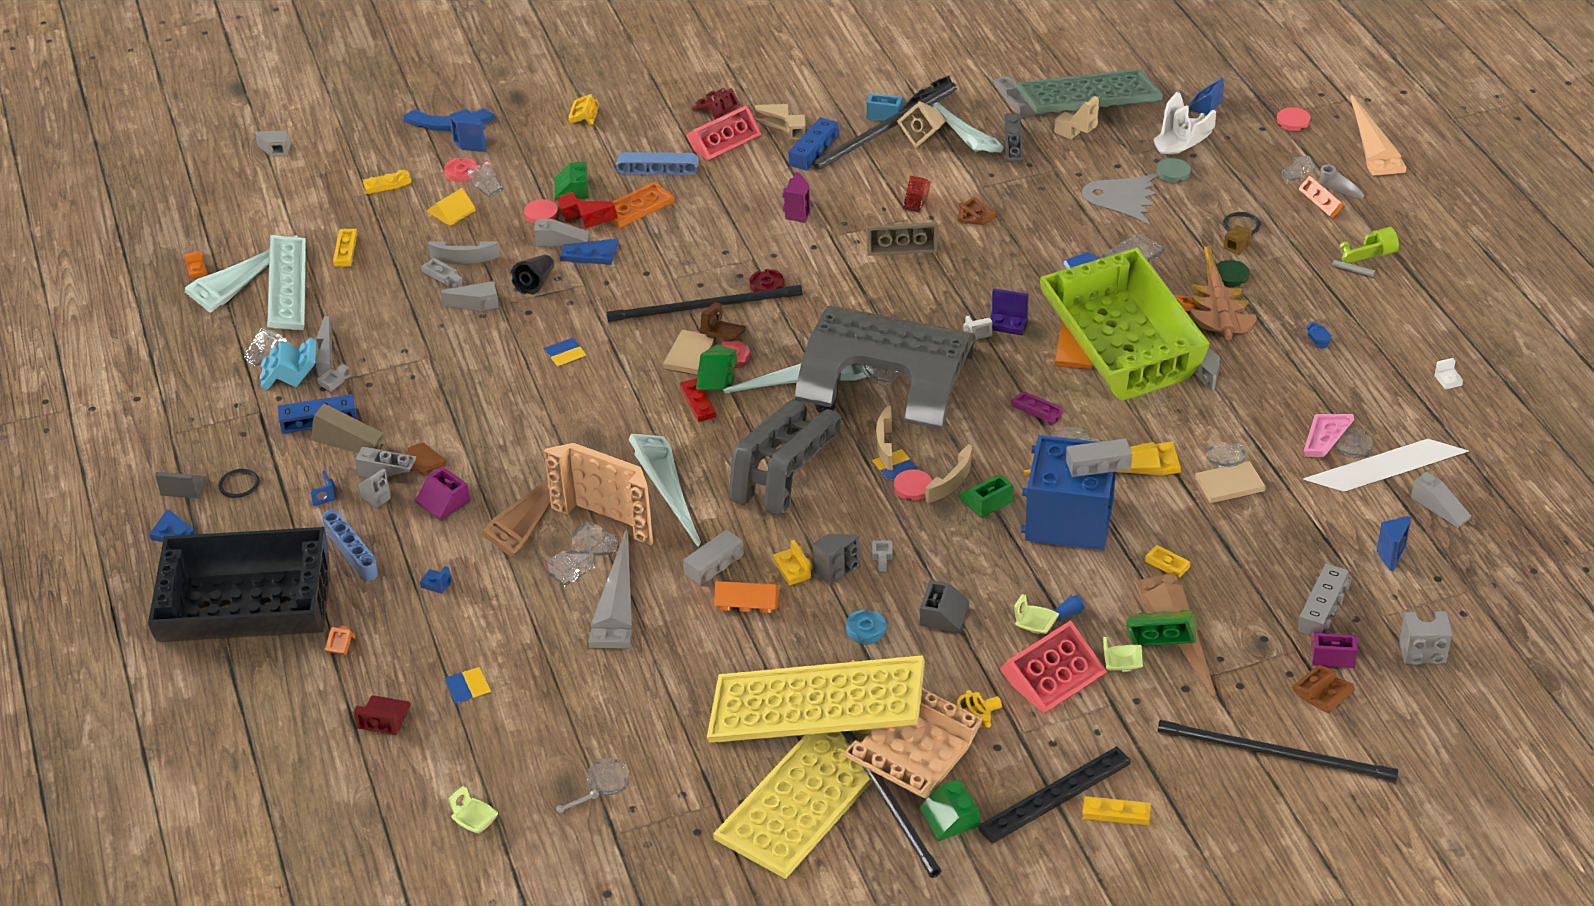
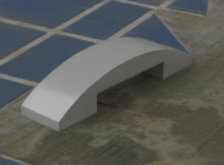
M498 241L480 242L479 246H446V242H428L430 258H435L442 262L472 264L499 258Z

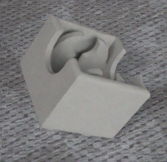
M1446 611L1434 612L1435 620L1432 622L1419 620L1416 612H1404L1399 639L1404 664H1441L1447 662L1452 630Z

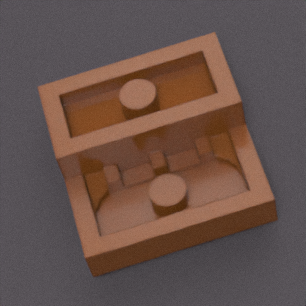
M1319 664L1292 686L1293 691L1302 699L1327 713L1355 691L1353 683L1337 678L1335 670Z

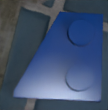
M167 509L149 535L151 540L163 542L164 536L195 535L190 525Z

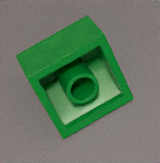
M586 162L569 163L554 178L555 201L557 197L572 192L577 199L589 198Z
M716 344L701 353L696 389L719 390L726 389L732 385L735 380L734 367L737 364V350Z
M960 779L940 785L919 807L920 812L938 842L977 828L979 825V809Z

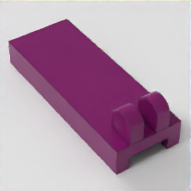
M1024 391L1011 400L1012 407L1046 420L1051 426L1061 419L1060 415L1063 413L1061 406Z

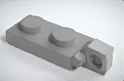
M435 258L421 266L423 273L446 285L451 284L453 288L464 286L462 277H460L456 269Z

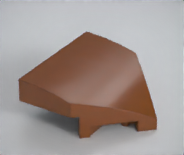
M974 196L964 204L959 203L960 209L957 219L960 222L984 225L997 217L995 211Z
M424 442L408 447L406 455L416 456L410 471L415 470L426 476L427 470L445 467L446 460Z

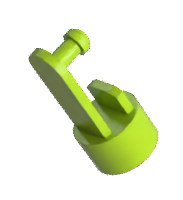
M1392 227L1379 229L1368 234L1363 243L1364 247L1351 250L1349 242L1344 241L1340 244V249L1345 253L1342 256V261L1346 263H1353L1374 256L1381 257L1396 253L1399 250L1398 236Z

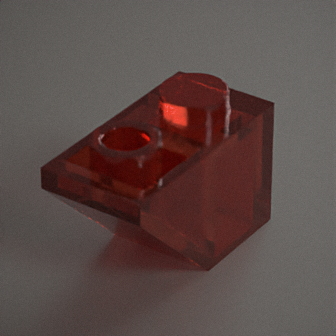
M910 175L903 205L904 210L920 213L929 194L931 182L928 179Z

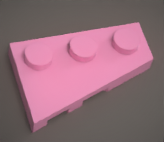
M1315 414L1304 448L1305 457H1324L1354 421L1353 414Z

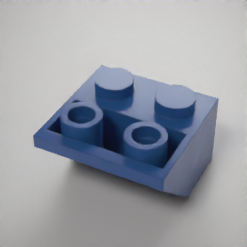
M467 108L450 114L453 142L461 150L486 151L485 144L487 141L484 136L483 130H485L483 122L479 121L475 114L471 113Z

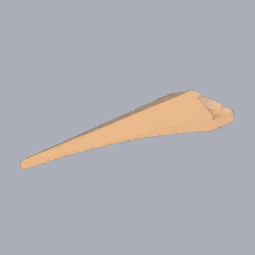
M1351 95L1350 100L1357 119L1367 168L1372 176L1406 173V165L1401 159V154L1355 97Z

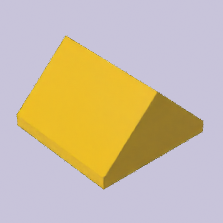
M463 188L428 209L429 214L449 226L476 211L475 206Z

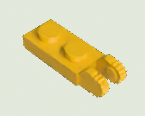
M403 169L398 170L397 173L364 179L363 185L366 194L387 191L411 184L412 180L409 177V171Z

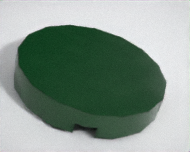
M1225 260L1216 264L1224 286L1237 287L1241 283L1247 282L1249 269L1245 264L1235 260Z

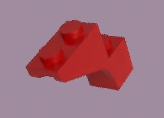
M573 192L557 197L565 222L582 217L587 229L618 218L612 201H581L574 196Z

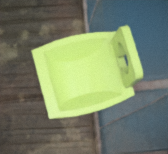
M1024 594L1020 596L1014 606L1015 625L1036 634H1048L1059 616V613L1053 610L1027 605L1026 595ZM1021 603H1022V609H1021L1022 613H1020V611H1019V610H1020V605H1021Z
M1103 637L1107 670H1122V672L1143 667L1142 645H1121L1108 648L1107 637Z
M464 786L449 797V803L453 811L452 819L463 828L474 833H480L485 830L498 815L488 804L470 798L468 790ZM460 795H464L462 806L456 805V800Z

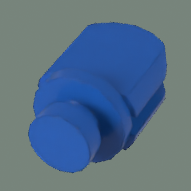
M1314 321L1307 325L1306 329L1313 343L1318 348H1326L1330 344L1332 335L1324 326L1316 324Z

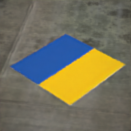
M573 337L544 348L557 366L587 356Z
M902 449L892 452L893 470H888L883 465L880 457L872 460L888 481L895 479L903 471L919 470Z
M480 667L444 678L455 704L491 692Z

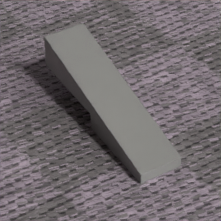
M1006 76L993 80L995 86L1017 114H1021V118L1036 115L1035 111L1016 89V82Z
M324 316L316 338L319 349L315 362L318 376H322L332 369V328L329 316Z

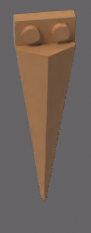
M545 479L524 497L494 517L484 528L481 535L513 558L523 547L551 502L548 479Z
M1174 572L1136 580L1135 586L1141 600L1152 613H1159L1161 611H1190L1183 587L1179 584ZM1196 632V643L1176 645L1184 654L1211 697L1215 699V689Z

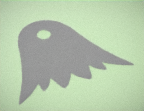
M1159 174L1094 181L1085 185L1082 189V195L1092 204L1127 214L1150 224L1148 219L1141 213L1148 212L1142 205H1153L1150 200L1144 197L1153 195L1155 192L1144 188L1152 186L1153 183L1147 182ZM1097 189L1102 190L1103 194L1095 195L1093 191Z

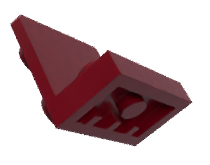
M721 88L716 92L714 90L706 94V98L697 100L692 110L709 107L716 120L731 113L740 106V103L732 88L726 90Z
M372 695L366 707L356 705L353 711L357 729L397 735L411 706L410 701Z

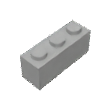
M1126 438L1067 446L1066 462L1071 476L1078 477L1131 469L1132 453Z
M726 529L683 560L684 574L700 586L744 555L743 540Z

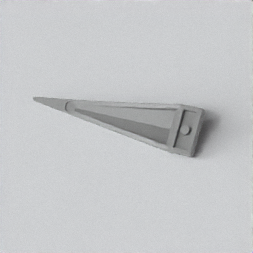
M627 530L622 538L591 623L589 648L630 649L632 616Z

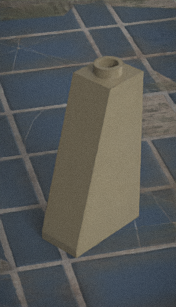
M323 404L314 414L311 440L356 453H359L362 447L381 450L383 447V432L343 412Z

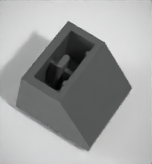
M827 534L814 542V573L830 585L860 566L859 536Z
M930 580L920 606V626L960 633L970 601L950 583Z

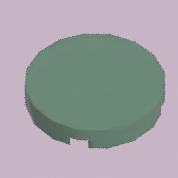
M1176 158L1161 160L1156 169V173L1159 174L1162 180L1171 183H1177L1178 180L1186 181L1191 172L1190 165L1187 162Z

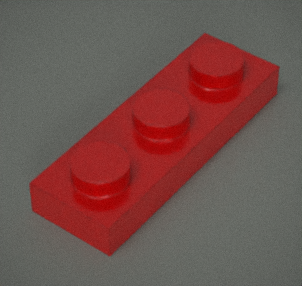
M697 378L681 382L680 389L697 421L701 422L716 418V412L704 390L696 389Z

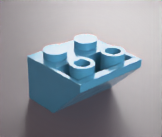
M870 93L866 102L867 119L885 121L901 112L906 105V101L903 97Z

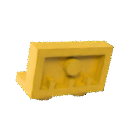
M591 94L574 100L568 117L570 123L581 122L585 119L589 125H593L599 108L597 100Z
M795 540L790 541L791 549L773 554V562L789 586L811 579V570L813 569L811 560L805 557L802 546H798Z

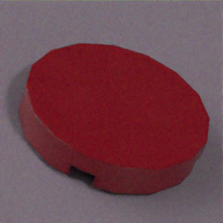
M765 269L764 272L756 271L749 279L752 292L779 289L785 286L783 275L772 269Z

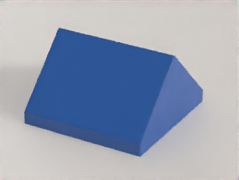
M1221 78L1200 90L1188 105L1189 111L1208 115L1212 110H1215L1223 100L1224 79Z
M1410 516L1381 522L1377 552L1390 571H1394L1407 546L1412 518Z

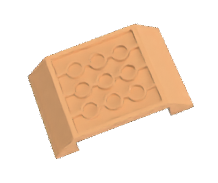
M575 443L544 450L551 509L569 514L578 505L633 526L635 540L649 545L653 544L648 486L640 466Z
M922 688L918 725L873 729L862 743L855 740L844 752V756L927 799L968 750L982 722V718Z

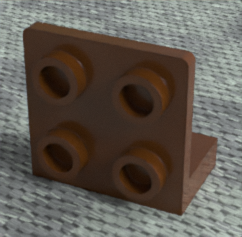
M713 303L701 313L700 334H705L709 338L719 337L723 338L724 341L730 342L745 332L746 326L721 321L723 311L721 310L720 303Z

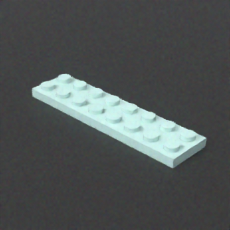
M270 236L267 327L304 330L306 238Z

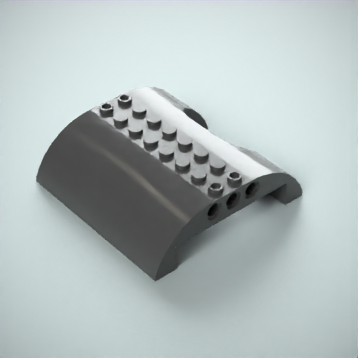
M829 305L821 315L808 341L798 375L795 400L831 407L836 398L837 379L841 371L851 364H863L904 373L911 383L904 422L942 430L946 420L948 399L966 358L972 359L976 351V336L971 332Z

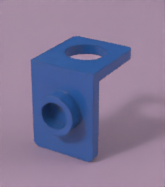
M322 471L325 486L310 491L314 506L335 500L333 492L336 489L333 479L328 478L326 471ZM320 492L326 493L323 499H317L316 495Z

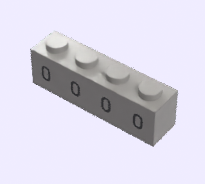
M1325 563L1299 616L1297 631L1308 635L1311 632L1324 633L1329 631L1332 623L1330 619L1331 617H1336L1337 605L1342 604L1345 595L1343 592L1348 591L1351 580L1348 579L1349 570Z

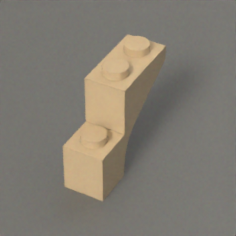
M1092 97L1088 103L1082 104L1076 114H1070L1065 111L1055 118V133L1071 140L1080 131L1088 133L1096 128L1098 124L1099 98Z
M788 104L755 105L757 123L786 131L789 135V140H800L806 133L805 114L788 115Z

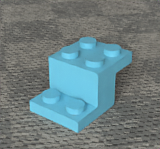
M309 338L306 343L301 344L300 348L282 340L277 346L274 345L270 355L265 357L261 363V388L268 390L276 379L297 387L315 365L316 340Z

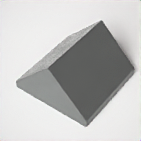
M155 473L161 496L198 498L206 481V476Z

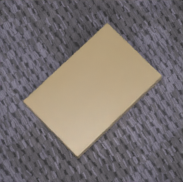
M682 330L667 355L663 368L698 375L700 354L715 345L716 337L709 338L705 334Z
M1250 461L1195 473V479L1210 503L1265 491V485Z

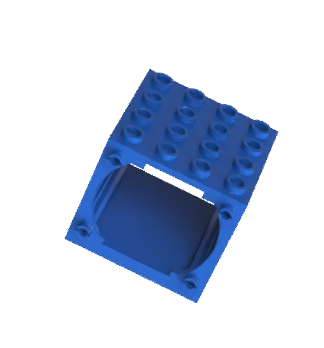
M1038 435L1036 446L1032 445L1031 453H1034L1028 486L1023 488L1022 496H1027L1026 525L1021 526V533H1025V541L1105 550L1114 500L1116 471L1072 477L1066 462L1067 446L1095 443V441Z

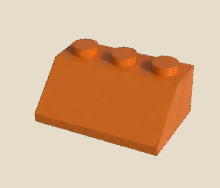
M715 581L714 606H719V610L731 611V607H739V611L751 612L752 608H760L759 612L772 613V609H777L780 584Z

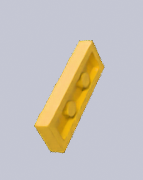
M339 229L333 258L334 267L352 265L357 229Z
M1084 796L1082 819L1149 826L1151 803Z

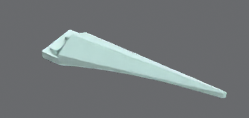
M938 102L932 105L935 109L939 110L946 122L975 152L986 150L990 153L1002 152L1004 147L996 138L968 125Z
M270 249L239 264L198 278L185 287V293L211 313L220 305L226 304L269 265Z
M801 364L727 387L723 391L724 393H731L758 387L797 383ZM863 364L848 365L841 371L840 380H859L873 376L870 366Z
M631 434L629 441L635 450L634 455L690 537L699 547L701 541L684 500L671 446L664 436Z

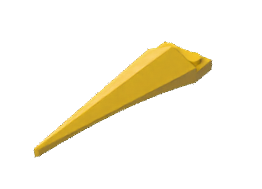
M1173 441L1159 444L1150 442L1129 447L1132 453L1131 469L1116 471V473L1164 476L1181 473V467ZM1031 469L1024 470L1023 475H1030Z

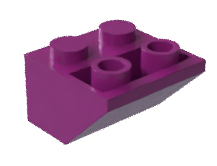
M796 172L793 178H790L788 186L783 190L782 197L785 202L783 211L785 212V219L805 223L811 213L810 185L799 172Z
M442 466L426 478L415 501L419 506L441 521L470 502L468 484Z
M1311 632L1312 666L1319 664L1325 667L1355 668L1358 652L1357 635Z

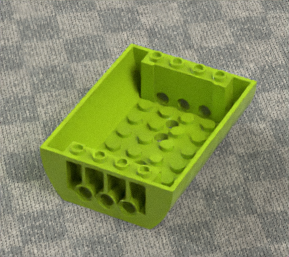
M1138 247L1040 277L1041 290L1110 390L1121 401L1188 380L1206 356L1210 343Z

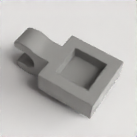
M341 364L335 371L332 369L328 370L317 379L318 384L330 392L344 382V379H348L351 376L346 371L349 367Z
M892 540L872 541V559L878 560L879 572H887V560H893Z

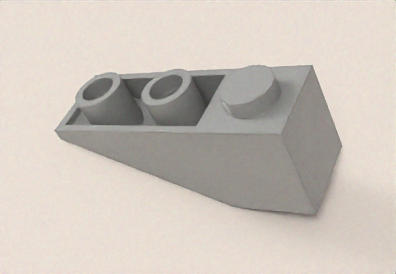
M362 447L355 458L357 476L368 478L381 469L386 470L387 476L409 472L416 460V456Z

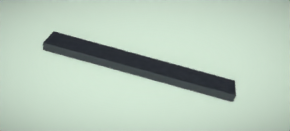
M1116 746L978 825V830L993 844L1129 766L1131 759Z

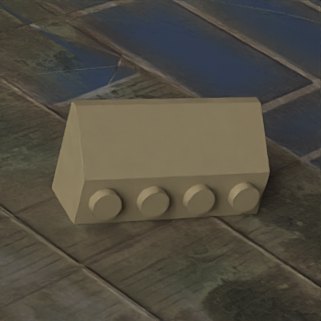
M938 222L867 226L866 243L868 256L938 252Z

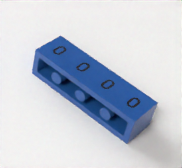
M820 117L788 151L789 166L807 171L814 164V161L838 138V122Z
M353 394L279 405L278 416L282 434L312 430L314 414L323 404L356 419Z

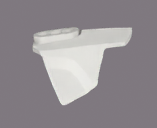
M1176 92L1166 104L1161 134L1154 138L1156 148L1161 154H1177L1199 143L1209 136L1215 127L1216 111L1212 110L1205 118L1204 113H1201L1197 119L1189 118V106H1184L1181 94Z

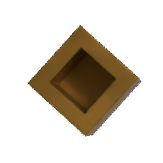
M1235 225L1225 234L1224 249L1239 255L1250 246L1252 231Z

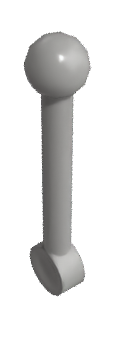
M593 790L589 795L564 806L558 805L556 811L561 814L565 809L591 798H598L599 793L597 790Z

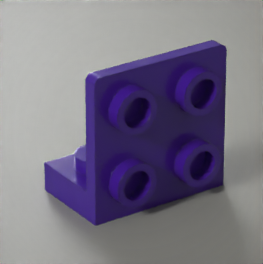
M994 288L992 291V314L990 316L992 331L1022 336L1028 323L1029 295Z

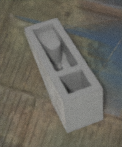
M553 219L535 220L534 234L536 247L564 246L566 244L588 242V231Z
M494 281L441 290L443 306L478 311L499 308Z
M1428 472L1414 480L1412 499L1457 528L1471 519L1470 513L1443 481Z

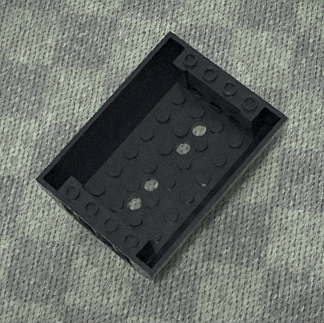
M325 527L164 536L148 619V625L153 637L158 642L324 632L330 582V563Z

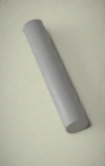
M1339 260L1333 261V267L1370 277L1375 275V270Z

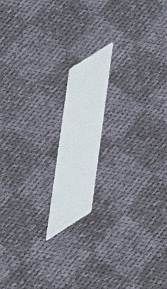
M1425 439L1303 478V480L1345 492L1469 451L1431 439Z

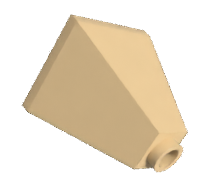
M918 102L897 122L913 146L918 148L946 120L938 109Z

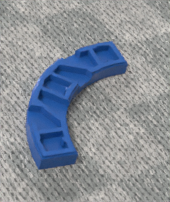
M485 108L472 112L483 124L495 119L494 114ZM417 109L403 115L405 122L416 127L424 126L428 127L429 130L452 131L449 116L429 115Z

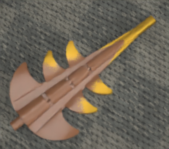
M1206 246L1204 247V253L1207 261L1208 286L1193 284L1192 289L1204 297L1195 295L1191 297L1196 306L1206 311L1191 309L1190 314L1193 320L1202 328L1220 332L1226 340H1231L1233 333L1242 334L1250 331L1254 327L1257 317L1255 314H1238L1246 309L1249 301L1232 300L1241 294L1242 289L1225 288L1214 262L1211 247Z

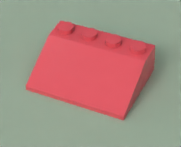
M1071 620L1009 659L1000 668L1009 683L1043 714L1107 672Z

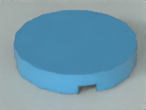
M859 610L847 618L846 633L854 642L871 644L879 641L885 635L886 620L879 612Z

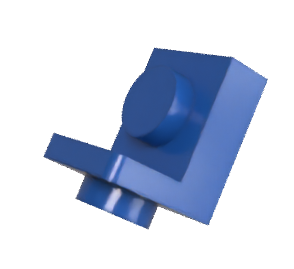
M445 566L441 572L429 569L420 581L421 588L442 594L452 581L449 567Z

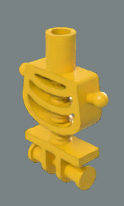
M967 690L966 694L958 697L957 706L960 708L966 706L964 710L982 718L979 728L984 725L986 728H989L991 726V711L1002 708V702L999 696L983 700L979 692L972 693V691Z

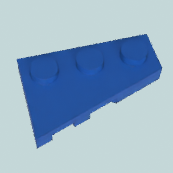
M619 239L566 244L562 248L560 261L612 265L619 245Z

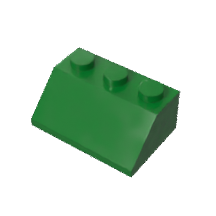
M1193 611L1141 612L1131 614L1126 621V627L1133 645L1151 646L1196 643L1197 621Z

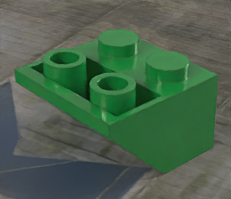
M1000 474L987 478L958 493V497L979 517L983 518L1013 502V484Z

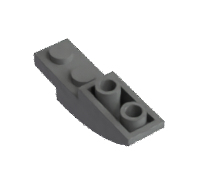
M1004 114L1006 162H1023L1021 114Z

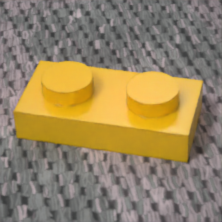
M1158 545L1145 556V562L1168 574L1174 572L1178 579L1190 568V561Z

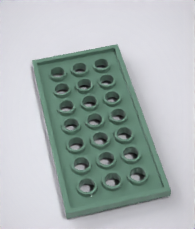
M1141 69L1016 82V89L1035 113L1041 115L1046 114V112L1077 111L1082 104L1088 103L1094 96L1099 98L1098 106L1107 108L1110 105L1124 106L1128 103H1153L1156 100H1162L1163 96L1162 92Z

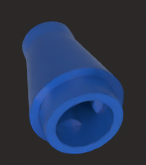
M1070 595L1053 611L1059 613L1057 620L1060 621L1082 613L1085 606L1078 595Z

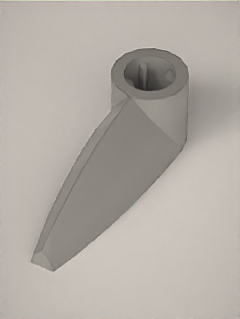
M1323 165L1321 167L1319 184L1323 187L1357 198L1364 197V193L1350 180L1337 173L1334 166Z

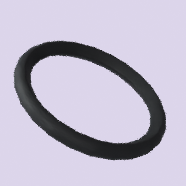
M1234 212L1227 215L1223 220V226L1228 232L1231 229L1227 226V220L1238 215L1248 216L1256 221V228L1252 230L1251 234H1254L1260 228L1259 219L1247 212Z
M235 469L221 477L218 487L225 496L232 498L244 497L251 494L258 487L259 477L254 471L249 469ZM245 472L255 478L254 486L240 494L228 493L222 486L224 480L235 473Z

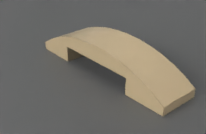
M887 406L881 413L876 426L877 450L883 465L888 470H893L892 443H885V433H892L891 406Z
M968 444L958 454V465L944 479L935 477L925 487V502L931 503L946 497L964 482L971 468L972 445Z

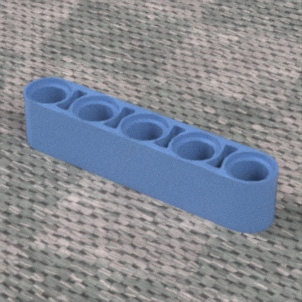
M622 152L617 157L616 171L620 174L693 175L697 172L699 159L694 153Z
M327 510L324 512L322 519L326 534L363 580H374L378 576L374 555L337 510Z

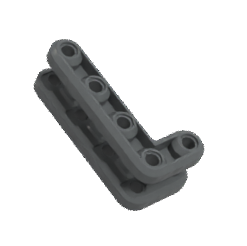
M793 399L779 408L736 444L732 455L729 497L731 500L741 505L748 503L751 497L754 496L757 483L766 486L764 506L767 512L775 515L785 513L791 500L795 472L837 436L842 423L839 413L827 409L810 422L805 421L807 407L803 402ZM781 443H784L780 448L776 449ZM765 457H770L768 470L758 469L760 461Z

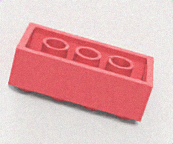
M746 105L692 130L686 136L693 150L706 160H709L762 134Z

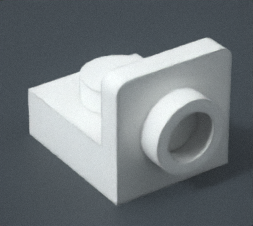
M965 316L963 329L966 332L974 333L976 340L992 336V321L990 318L972 321L970 316Z
M1454 358L1441 360L1436 364L1434 376L1445 390L1462 386L1463 379L1454 369Z

